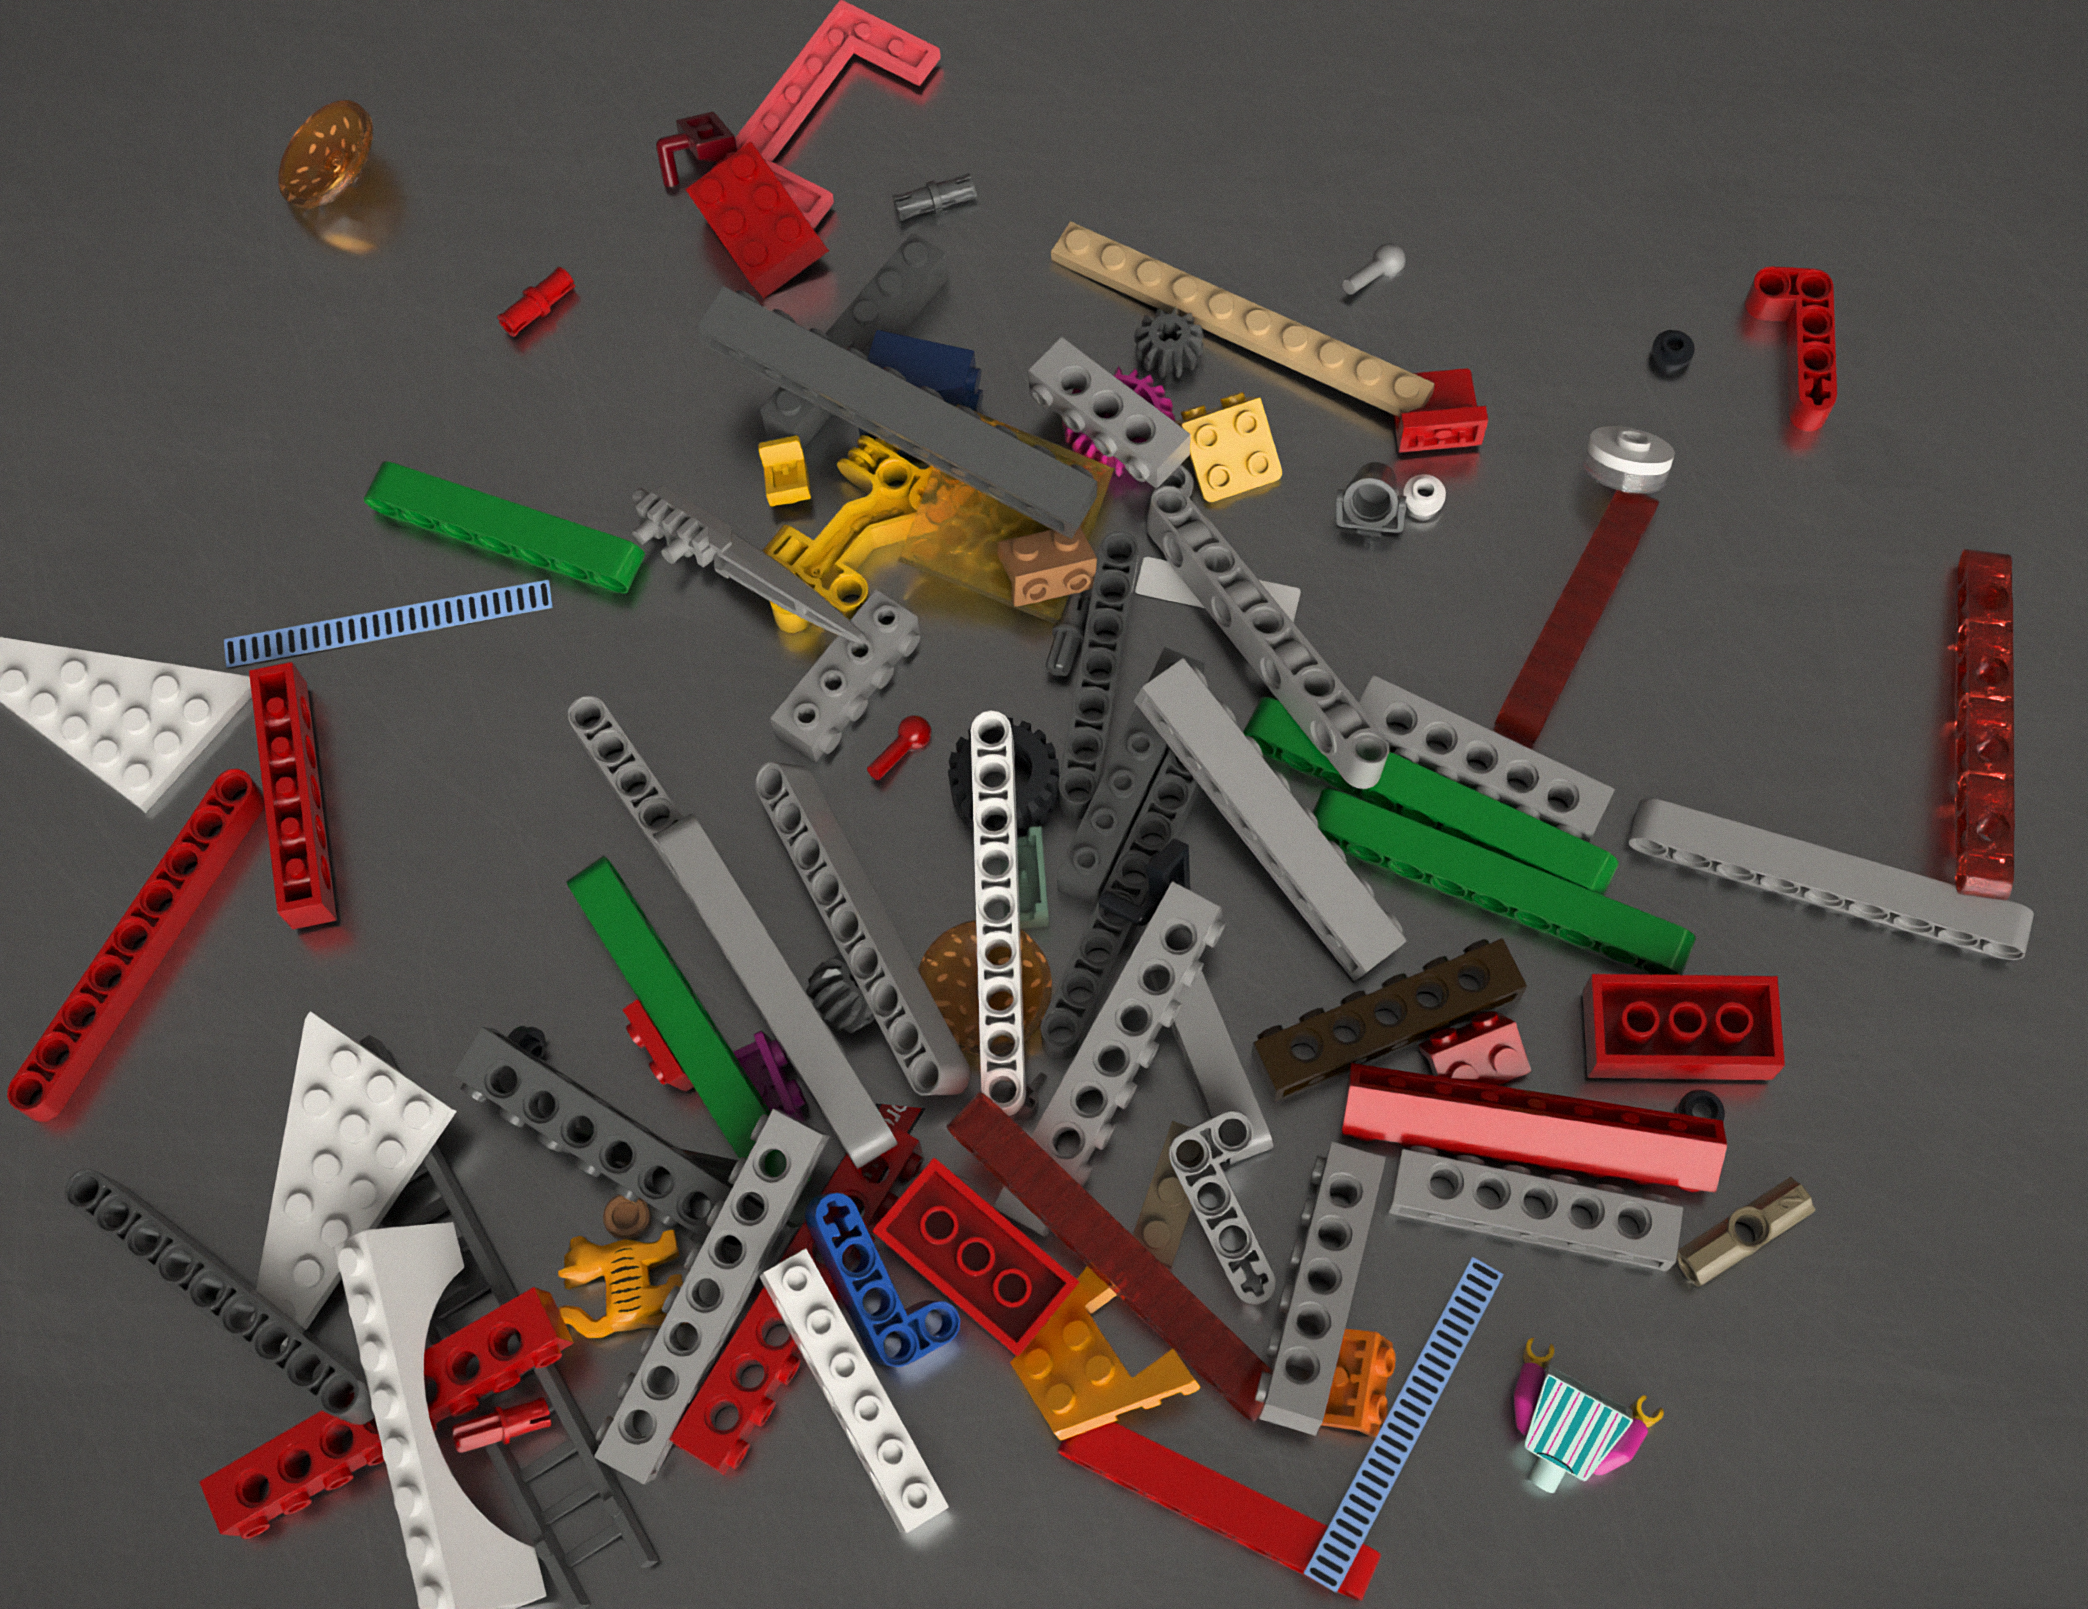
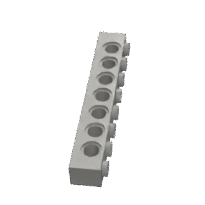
M1173 881L1171 882L993 1205L994 1209L1044 1237H1047L1050 1230L1056 1233L1059 1231L1070 1210L1068 1206L1064 1205L1073 1188L1080 1191L1092 1170V1166L1087 1164L1095 1147L1102 1150L1107 1144L1115 1128V1125L1109 1123L1118 1106L1123 1109L1127 1107L1137 1088V1084L1132 1082L1140 1065L1148 1068L1159 1048V1043L1154 1041L1162 1025L1169 1028L1174 1022L1182 1005L1176 999L1184 985L1190 988L1193 986L1204 964L1198 961L1206 945L1214 947L1224 930L1226 923L1220 921L1223 916L1220 906ZM1177 930H1185L1193 936L1190 946L1182 951H1175L1167 945L1168 937ZM1154 970H1164L1170 975L1168 986L1161 991H1152L1145 986L1146 977ZM1132 1010H1142L1148 1014L1146 1026L1137 1032L1128 1031L1123 1026L1124 1017ZM1110 1050H1120L1126 1056L1123 1068L1114 1073L1104 1071L1101 1067V1060L1104 1054ZM1096 1090L1103 1095L1101 1108L1092 1114L1082 1112L1079 1108L1080 1097L1086 1091ZM1065 1131H1076L1081 1138L1078 1150L1070 1155L1059 1153L1057 1150L1058 1137ZM1045 1171L1054 1172L1058 1178L1056 1190L1049 1196H1039L1034 1189L1036 1177Z
M773 1109L770 1116L763 1114L760 1117L751 1135V1140L756 1142L747 1159L741 1157L729 1177V1183L734 1185L725 1202L720 1199L715 1204L706 1225L711 1227V1230L704 1244L696 1243L685 1262L684 1268L689 1270V1273L682 1287L674 1286L665 1300L662 1311L667 1316L659 1331L652 1329L640 1350V1355L645 1358L637 1374L630 1372L618 1392L617 1398L622 1400V1403L615 1417L608 1416L598 1430L595 1442L600 1444L594 1458L644 1485L655 1480L673 1444L669 1440L703 1386L830 1138L829 1135L781 1110ZM778 1149L785 1155L787 1166L780 1176L773 1177L765 1168V1159L771 1151ZM752 1192L759 1194L765 1204L763 1214L756 1220L747 1217L743 1210V1202ZM730 1235L738 1238L742 1244L741 1257L734 1263L727 1261L721 1252L722 1242ZM707 1278L714 1280L720 1288L719 1300L713 1306L705 1304L699 1295L700 1285ZM683 1322L692 1324L697 1330L698 1339L692 1349L683 1347L677 1339L678 1328ZM660 1366L670 1368L675 1375V1385L670 1392L662 1391L656 1385L655 1373ZM638 1409L646 1411L652 1418L653 1427L649 1435L638 1433L633 1426V1416Z

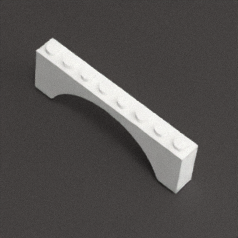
M454 1223L364 1230L335 1245L338 1267L349 1305V1314L358 1343L360 1360L367 1381L372 1411L376 1419L383 1449V1458L389 1474L395 1508L398 1512L406 1546V1555L410 1563L416 1588L419 1609H515L546 1597L535 1548L505 1534L473 1505L453 1477L443 1458L429 1417L424 1386V1350L427 1331L441 1294L453 1277L464 1268Z

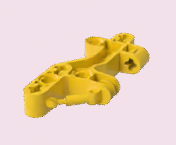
M981 419V421L995 427V425L992 422L986 419ZM861 435L857 439L859 448L852 447L847 454L849 459L841 458L837 462V467L845 478L868 495L847 502L815 540L789 525H783L762 549L763 552L816 590L849 620L853 618L870 597L866 580L856 572L868 555L875 548L941 530L976 490L958 479L948 478V474L931 465L926 469L917 468L896 454L900 450L899 448L879 438L874 440L866 435ZM896 480L905 482L904 484L898 487H891L888 485L889 483ZM851 594L860 596L857 601L852 603L842 601L844 597ZM770 601L776 624L781 630L787 633H797L803 631L811 624V622Z

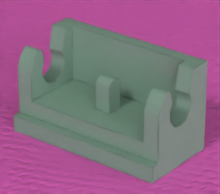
M1042 826L1029 827L1027 836L1017 837L1020 929L1049 926ZM1000 859L1002 874L1009 866L1008 862L1004 859ZM1003 903L1004 918L1010 912V907Z

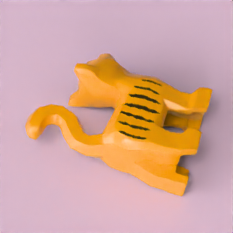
M674 1229L664 1231L659 1241L651 1243L623 1239L601 1246L591 1243L584 1236L572 1238L569 1243L568 1252L564 1255V1269L558 1271V1276L566 1278L563 1281L565 1289L582 1286L600 1276H604L606 1282V1311L604 1316L599 1319H593L580 1307L563 1305L558 1307V1310L565 1324H571L579 1333L587 1338H603L613 1332L630 1331L643 1327L660 1329L667 1316L662 1311L665 1300L674 1286L682 1287L683 1277L681 1274H674L669 1276L666 1284L652 1286L649 1271L680 1257Z

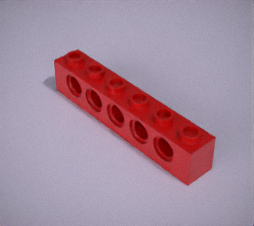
M293 662L249 670L277 913L293 930L337 921L307 682Z

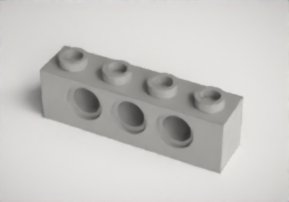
M1063 337L1028 370L1029 392L1033 400L1041 407H1050L1057 412L1072 431L1076 433L1081 431L1093 440L1094 445L1102 454L1107 457L1114 456L1126 466L1127 471L1140 482L1147 481L1157 489L1190 455V433ZM1074 388L1082 390V392L1077 394H1071L1066 391ZM1101 413H1111L1115 416L1101 418L1098 415ZM1134 437H1142L1145 438L1147 441L1143 443H1134L1130 441V439Z

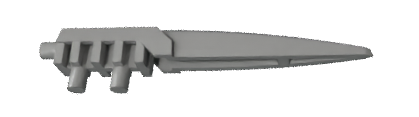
M664 485L650 491V493L639 488L633 494L632 501L637 504L636 510L640 526L632 532V536L640 545H644L653 536L657 539L666 536L668 546L662 550V555L669 563L673 564L683 555L689 558L693 554L696 555L697 564L705 567L714 560L715 571L728 579L730 577L774 604L821 628L856 643H864L866 639L864 633L836 607L789 569L756 546L733 533L730 525Z

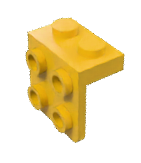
M1244 392L1234 393L1220 398L1221 406L1206 411L1205 405H1199L1181 411L1182 419L1175 421V423L1191 434L1189 456L1202 498L1205 501L1215 502L1281 478V465L1260 397L1245 398Z

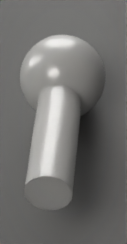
M1393 243L1381 245L1375 251L1372 262L1342 282L1344 291L1352 295L1382 274L1395 275L1399 273L1405 265L1404 251Z

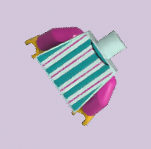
M1530 1338L1523 1351L1525 1364L1521 1367L1513 1394L1516 1427L1525 1436L1524 1448L1539 1456L1528 1477L1529 1480L1541 1489L1554 1493L1565 1472L1586 1481L1592 1473L1605 1475L1631 1461L1648 1434V1427H1651L1663 1417V1408L1660 1407L1655 1410L1651 1418L1647 1417L1641 1408L1643 1401L1647 1398L1646 1395L1635 1400L1629 1408L1549 1365L1555 1349L1551 1343L1545 1357L1534 1355L1531 1351L1534 1338Z

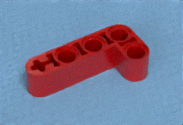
M1765 267L1755 275L1746 296L1745 307L1748 313L1756 319L1786 322L1789 417L1794 426L1800 430L1815 431L1824 425L1837 398L1833 281L1827 273L1819 269ZM1807 365L1812 366L1817 370H1812L1808 368Z

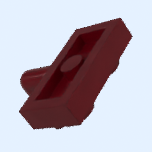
M714 111L676 120L678 134L662 137L656 142L663 184L666 187L679 184L674 157L675 151L689 148L698 160L707 162L722 160L726 157L727 153L737 151L735 135Z

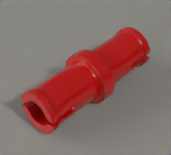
M557 267L554 272L535 287L528 286L523 290V297L497 316V319L500 320V325L512 337L517 336L523 328L538 316L545 317L551 311L550 306L576 287L573 283L574 280L565 269Z

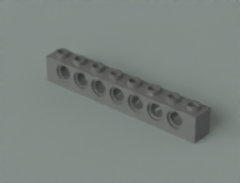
M486 1027L481 1028L452 1073L453 1076L464 1082L460 1088L462 1091L483 1103L489 1098L501 1106L498 1114L518 1127H522L524 1123H527L539 1131L536 1139L542 1144L557 1152L565 1148L577 1156L574 1163L579 1168L595 1177H598L602 1172L616 1182L613 1189L617 1193L633 1202H637L640 1197L654 1207L651 1214L658 1220L673 1228L676 1227L677 1223L681 1224L693 1232L690 1237L691 1241L695 1244L698 1242L702 1245L704 1244L711 1230V1227L706 1225L708 1217L720 1199L724 1202L726 1201L734 1186L733 1184L498 1030ZM511 1067L517 1074V1084L511 1092L507 1093L501 1087L500 1078L504 1070ZM549 1092L555 1098L556 1107L554 1112L545 1118L538 1110V1101L544 1093ZM586 1116L594 1125V1133L592 1138L584 1143L576 1135V1125L581 1118ZM622 1141L629 1144L633 1153L631 1162L624 1168L620 1167L614 1160V1150ZM660 1166L666 1168L671 1175V1185L664 1193L658 1192L652 1184V1175ZM698 1191L704 1193L710 1201V1210L703 1218L695 1216L690 1209L691 1198ZM749 1194L743 1202V1210L746 1216L756 1220L763 1214L765 1204ZM787 1220L759 1276L775 1266L799 1226ZM728 1236L722 1242L721 1251L732 1258L730 1262L734 1263L741 1257L742 1244L733 1241Z

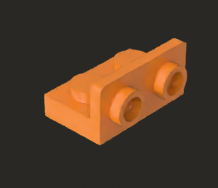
M1345 1328L1321 1426L1359 1430L1367 1436L1377 1437L1380 1425L1385 1422L1388 1413V1401L1385 1396L1387 1380L1395 1369L1396 1357L1391 1341L1377 1332Z

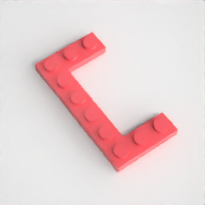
M839 0L735 138L737 151L750 141L753 143L813 229L817 227L833 205V193L773 163V160L854 53L918 86L923 83L941 58L940 48L843 0ZM735 152L727 153L726 157L722 160L717 161L713 168L718 166L720 163H722Z

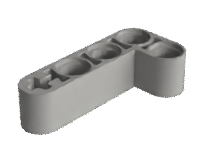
M1230 1109L1175 1136L1170 1144L1169 1158L1235 1293L1244 1302L1257 1305L1271 1298L1275 1291L1276 1280L1273 1269L1220 1165L1221 1162L1247 1149L1254 1135L1253 1126L1249 1118L1239 1110ZM1230 1118L1240 1120L1246 1128L1243 1140L1234 1145L1223 1142L1218 1134L1221 1123ZM1188 1139L1199 1142L1204 1150L1202 1160L1192 1166L1180 1162L1176 1154L1179 1144ZM1205 1183H1217L1224 1189L1225 1199L1218 1207L1209 1208L1202 1205L1199 1201L1198 1191ZM1235 1225L1244 1230L1246 1241L1241 1248L1228 1250L1221 1245L1219 1235L1226 1226ZM1253 1250L1258 1255L1257 1257L1249 1258L1254 1272L1257 1275L1265 1273L1267 1276L1261 1281L1263 1289L1255 1292L1251 1286L1242 1287L1241 1284L1246 1281V1274L1241 1263H1238L1234 1268L1229 1263L1244 1259Z

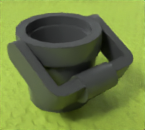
M1371 462L1362 466L1353 480L1347 485L1346 491L1338 489L1336 523L1346 528L1394 533L1402 532L1406 517L1407 496L1400 495L1399 498L1397 478L1394 471L1386 464L1380 462Z

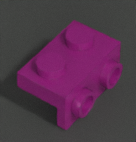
M762 1030L753 1034L755 1042L735 1050L733 1053L771 1112L773 1109L781 1110L802 1122L805 1121L800 1109L801 1106L806 1104L802 1090L795 1079L788 1080L783 1068L784 1065L789 1063L786 1053L777 1039L772 1041Z

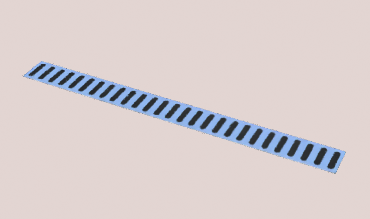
M549 579L224 639L226 668L553 608Z
M1474 1257L1470 1260L1304 1572L1305 1575L1337 1593L1504 1275Z

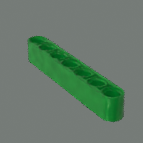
M388 461L381 463L363 498L370 508L385 516L617 593H627L645 557V552L638 545L626 539Z

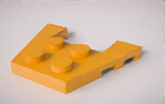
M1105 1248L1101 1249L1077 1278L1080 1283L1019 1357L1015 1356L1010 1362L1050 1428L1060 1440L1118 1420L1117 1415L1141 1406L1147 1410L1162 1404L1161 1399L1179 1392H1182L1185 1396L1201 1388L1173 1348L1136 1376L1132 1377L1091 1316L1093 1312L1130 1286Z

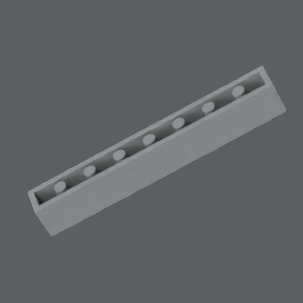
M1182 658L1144 685L1134 699L1135 704L1355 982L1407 942L1402 935L1403 931L1400 923L1392 914L1384 912L1374 899V892L1367 881L1362 877H1356L1348 867L1345 854L1341 848L1333 841H1328L1318 829V821L1314 814L1307 807L1300 806L1290 793V786L1285 777L1278 771H1273L1265 762L1258 743L1252 737L1245 736L1235 724V717L1231 709L1224 702L1217 701L1208 690L1207 681L1201 671L1194 666L1190 667L1186 660Z

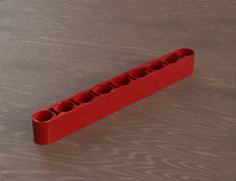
M237 768L228 769L216 778L11 1080L7 1089L9 1103L32 1120L38 1122L50 1121L63 1110L261 814L265 806L263 791L244 770ZM247 789L242 798L232 801L238 791ZM222 825L217 835L208 837L209 832L214 827ZM197 862L196 868L192 872L183 874L188 864ZM172 898L171 905L166 910L158 912L159 906L163 901ZM147 936L145 943L140 948L133 950L134 943L140 937ZM121 973L119 982L115 986L108 988L109 980L114 975ZM95 1011V1017L91 1023L82 1026L84 1017ZM69 1050L67 1059L62 1064L56 1065L58 1056L62 1052ZM43 1088L41 1098L36 1103L30 1105V1098L33 1093Z

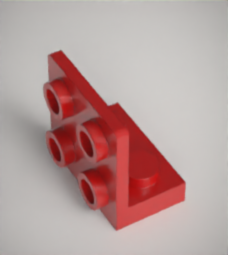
M1464 368L1413 373L1435 383L1434 392L1424 408L1401 413V418L1393 415L1398 452L1482 445L1488 424L1486 406H1477L1471 370Z

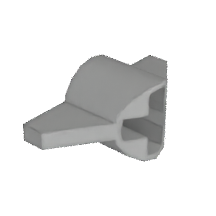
M1040 1072L1029 1085L1026 1084L1025 1103L1016 1114L1007 1116L1000 1129L1002 1135L1006 1137L1017 1120L1027 1121L1037 1114L1039 1110L1037 1091L1047 1079V1075ZM1014 1085L1008 1090L1007 1102L1011 1101L1016 1095L1017 1088Z

